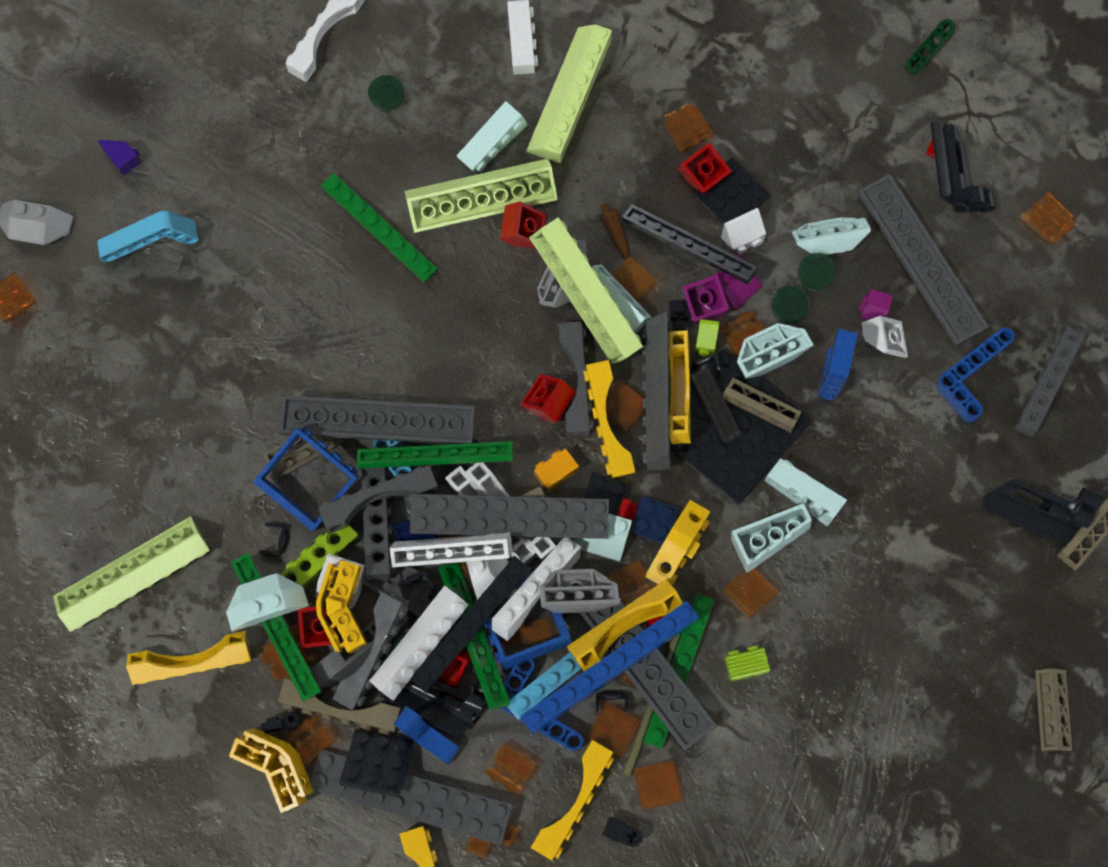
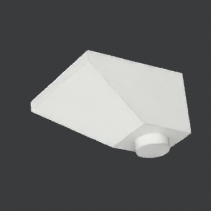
M878 316L862 322V334L866 342L883 353L903 358L908 357L902 321Z
M507 559L467 562L477 600L508 564ZM516 588L510 593V595L507 598H510L515 594Z

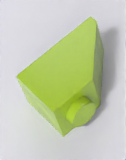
M700 319L695 353H699L700 356L714 353L719 322Z

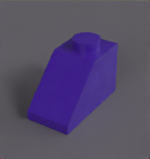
M98 141L103 151L123 175L141 163L138 158L139 152L134 146L130 147L127 142Z

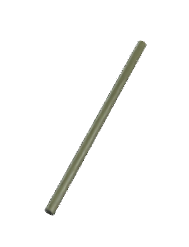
M682 633L670 641L665 655V659L670 665ZM649 704L647 705L623 772L624 775L631 777L654 712Z

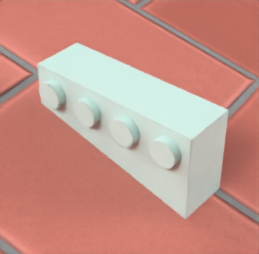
M505 101L458 153L457 157L471 171L477 174L483 171L486 165L528 126V123L518 111Z
M781 458L765 479L768 484L797 505L804 503L808 513L827 527L847 501L803 471L795 468L788 460H782Z
M804 503L731 532V541L746 573L810 529L812 519Z

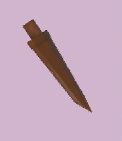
M605 203L601 205L604 214L600 216V220L627 262L629 248L616 209L610 210L608 204Z

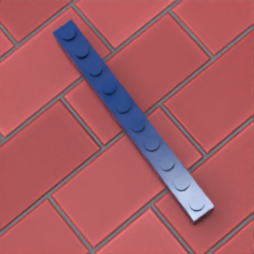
M687 601L522 714L523 722L532 735H535L698 621V615Z

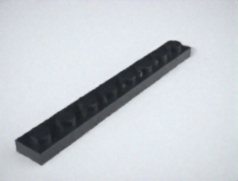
M633 204L622 216L623 222L747 285L758 272L757 266Z
M514 556L410 680L427 693L531 569Z

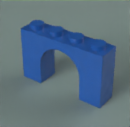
M838 329L833 348L829 347L826 354L817 394L822 396L823 399H836L849 376L858 333Z

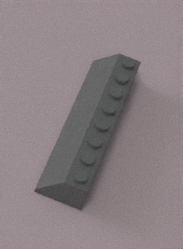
M663 312L647 320L646 328H642L643 339H646V345L642 347L643 357H646V363L642 364L643 374H646V380L642 382L643 392H646V398H643V409H646V416H643V427H646V434H643V445H646V452H643V464L647 465V470H671V441L669 436L670 327L668 312Z

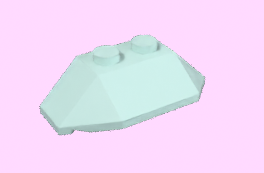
M840 217L804 224L797 230L792 231V235L798 246L817 257L853 250L871 231V228L865 218Z
M777 323L744 339L737 363L745 378L762 376L795 360L813 347V343L805 329Z
M275 573L239 585L226 614L231 631L233 632L308 607L309 604L302 586Z

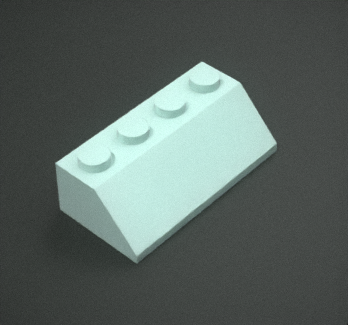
M608 514V539H569L581 546L583 551L620 562L632 520ZM550 538V539H551V541H553V542L560 543V541H561L563 538Z

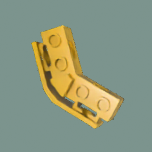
M689 500L645 577L657 584L665 579L671 585L674 584L678 577L675 574L678 567L682 569L687 561L685 555L692 559L700 546L698 541L701 534L699 532L700 530L705 531L710 522L707 520L710 514L709 510ZM663 562L669 563L671 570L665 569Z
M340 560L338 568L332 563L328 564L316 601L317 616L335 652L340 653L343 651L342 648L345 647L348 653H353L368 645L350 608L363 568ZM335 571H337V572H338V575H337V578H336L334 587H333V588H330V587L332 586L333 581H334V578H335V573H336ZM325 600H326L327 615L330 617V619H331V621H332V623H333L332 625H329V623H328V621H327V619H326V617H325V606H324ZM335 628H338L344 642H340V639L334 630Z
M255 728L245 730L244 736L235 738L229 757L266 774L281 813L308 802L306 795L313 793L314 790L300 755L291 744Z

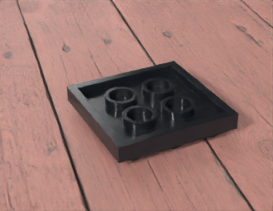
M733 158L726 162L732 170L729 175L704 194L697 189L692 193V196L723 226L724 223L759 208L771 196Z
M355 729L339 781L340 786L400 797L414 741Z

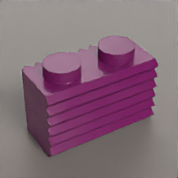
M873 289L870 290L869 294H864L858 310L861 311L860 318L870 320L878 316L886 317L890 309L892 294L881 293V291L878 292Z

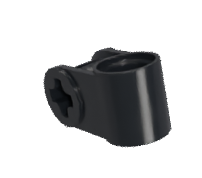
M609 816L602 836L629 847L640 845L642 835L639 830ZM633 832H636V837L639 838L638 841H634L632 844L629 843L630 839L627 838V835H632Z

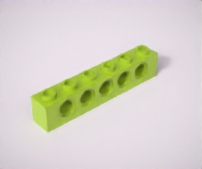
M349 525L331 534L322 533L315 539L316 543L311 547H306L296 561H290L285 567L286 570L280 575L287 579L290 576H296L295 583L302 586L305 590L320 576L328 554L341 557L360 540V537ZM339 536L340 542L335 545L331 544V539ZM319 550H326V554L322 558L316 557ZM311 563V568L308 571H302L303 564Z

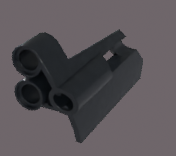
M939 119L931 122L940 199L952 205V210L956 213H984L995 210L993 191L989 190L988 187L974 186L970 183L962 140L956 127L950 124L944 125Z
M1015 479L983 496L985 510L1064 547L1081 527L1089 528L1094 519L1095 511L1102 500V495L1083 487L1074 502ZM1022 489L1041 498L1043 504L1039 508L1011 494Z
M479 679L476 685L471 687L469 694L437 681L432 688L439 691L440 698L428 692L425 693L422 689L411 683L405 685L394 701L380 691V697L402 709L407 706L426 722L456 738L461 736L471 725L476 724L488 706Z

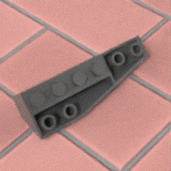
M407 615L401 619L399 623L400 629L393 636L391 649L385 654L383 662H385L412 628L413 624ZM375 620L362 629L368 645L353 653H348L345 647L342 648L343 651L340 653L334 650L310 669L320 690L340 683V681L358 671L365 663L374 644Z

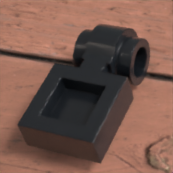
M669 300L670 321L676 320V322L672 323L673 331H687L688 321H684L689 320L687 301Z
M291 711L285 715L283 720L278 719V717L267 718L266 722L261 723L262 731L268 733L288 727L296 728L301 723V717L298 713ZM291 717H295L293 723H290Z

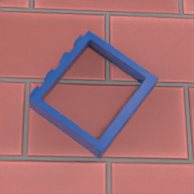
M298 427L254 479L253 483L314 532L323 522L321 516L317 519L313 518L267 480L266 477L296 440L302 437L350 477L332 502L339 500L341 496L345 495L360 476L357 474L358 470L350 464L347 466L342 462L343 458L336 452L332 454L322 440L319 439L317 441L312 437L313 433L306 427H303V429Z
M533 572L526 574V576L521 580V582L515 587L516 591L522 586V584L530 577V575ZM550 611L560 637L507 657L498 634L492 630V617H490L484 624L485 630L490 629L491 635H488L491 646H496L498 650L495 653L498 664L503 663L504 669H508L571 644V637L561 613Z

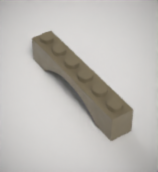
M285 678L278 699V703L283 705V709L294 711V708L302 709L301 713L313 716V713L321 714L320 718L332 721L333 718L340 719V723L350 726L352 722L360 724L359 728L371 731V727L379 729L378 733L390 735L391 732L396 733L397 727L394 722L402 712V709L383 703L362 710L337 709L326 705L315 696L303 702L292 680Z

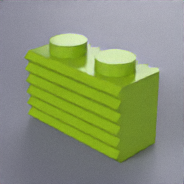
M758 645L748 647L747 652L740 653L739 650L728 652V656L724 658L730 682L770 672L765 649H759Z

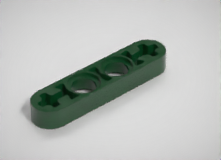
M942 20L908 58L905 65V70L908 74H918L952 36L955 30V23L952 20ZM948 26L949 29H947L944 32V34H942L943 28H946ZM931 38H938L940 40V43H932ZM927 50L930 55L924 57L920 54V51ZM918 59L917 67L912 68L911 64L913 65Z

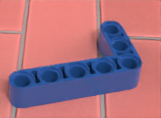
M1002 328L943 373L936 383V388L961 418L968 423L976 421L982 414L983 408L963 385V382L1011 344L1015 336L1010 328ZM1000 336L1006 337L1007 341L1001 340ZM986 347L992 348L993 353L988 352ZM971 358H976L979 364L974 363ZM957 369H962L965 375L959 374ZM943 380L949 381L951 386L944 385ZM955 394L961 395L963 397V401L958 400L955 397ZM968 409H973L976 415H971Z
M532 659L526 661L531 664V668L528 671L521 670V664L515 665L504 682L506 693L510 699L524 689L533 674L535 667ZM512 679H519L521 685L518 688H512L510 681ZM508 707L500 708L502 711L516 718ZM558 720L553 721L539 731V733L569 751L577 752L582 748V736ZM558 726L562 729L561 736L555 737L551 734L553 727ZM571 737L579 739L580 744L577 747L569 745L568 741Z
M407 706L394 722L401 732L447 765L450 764L460 749L453 742L427 725L420 715Z

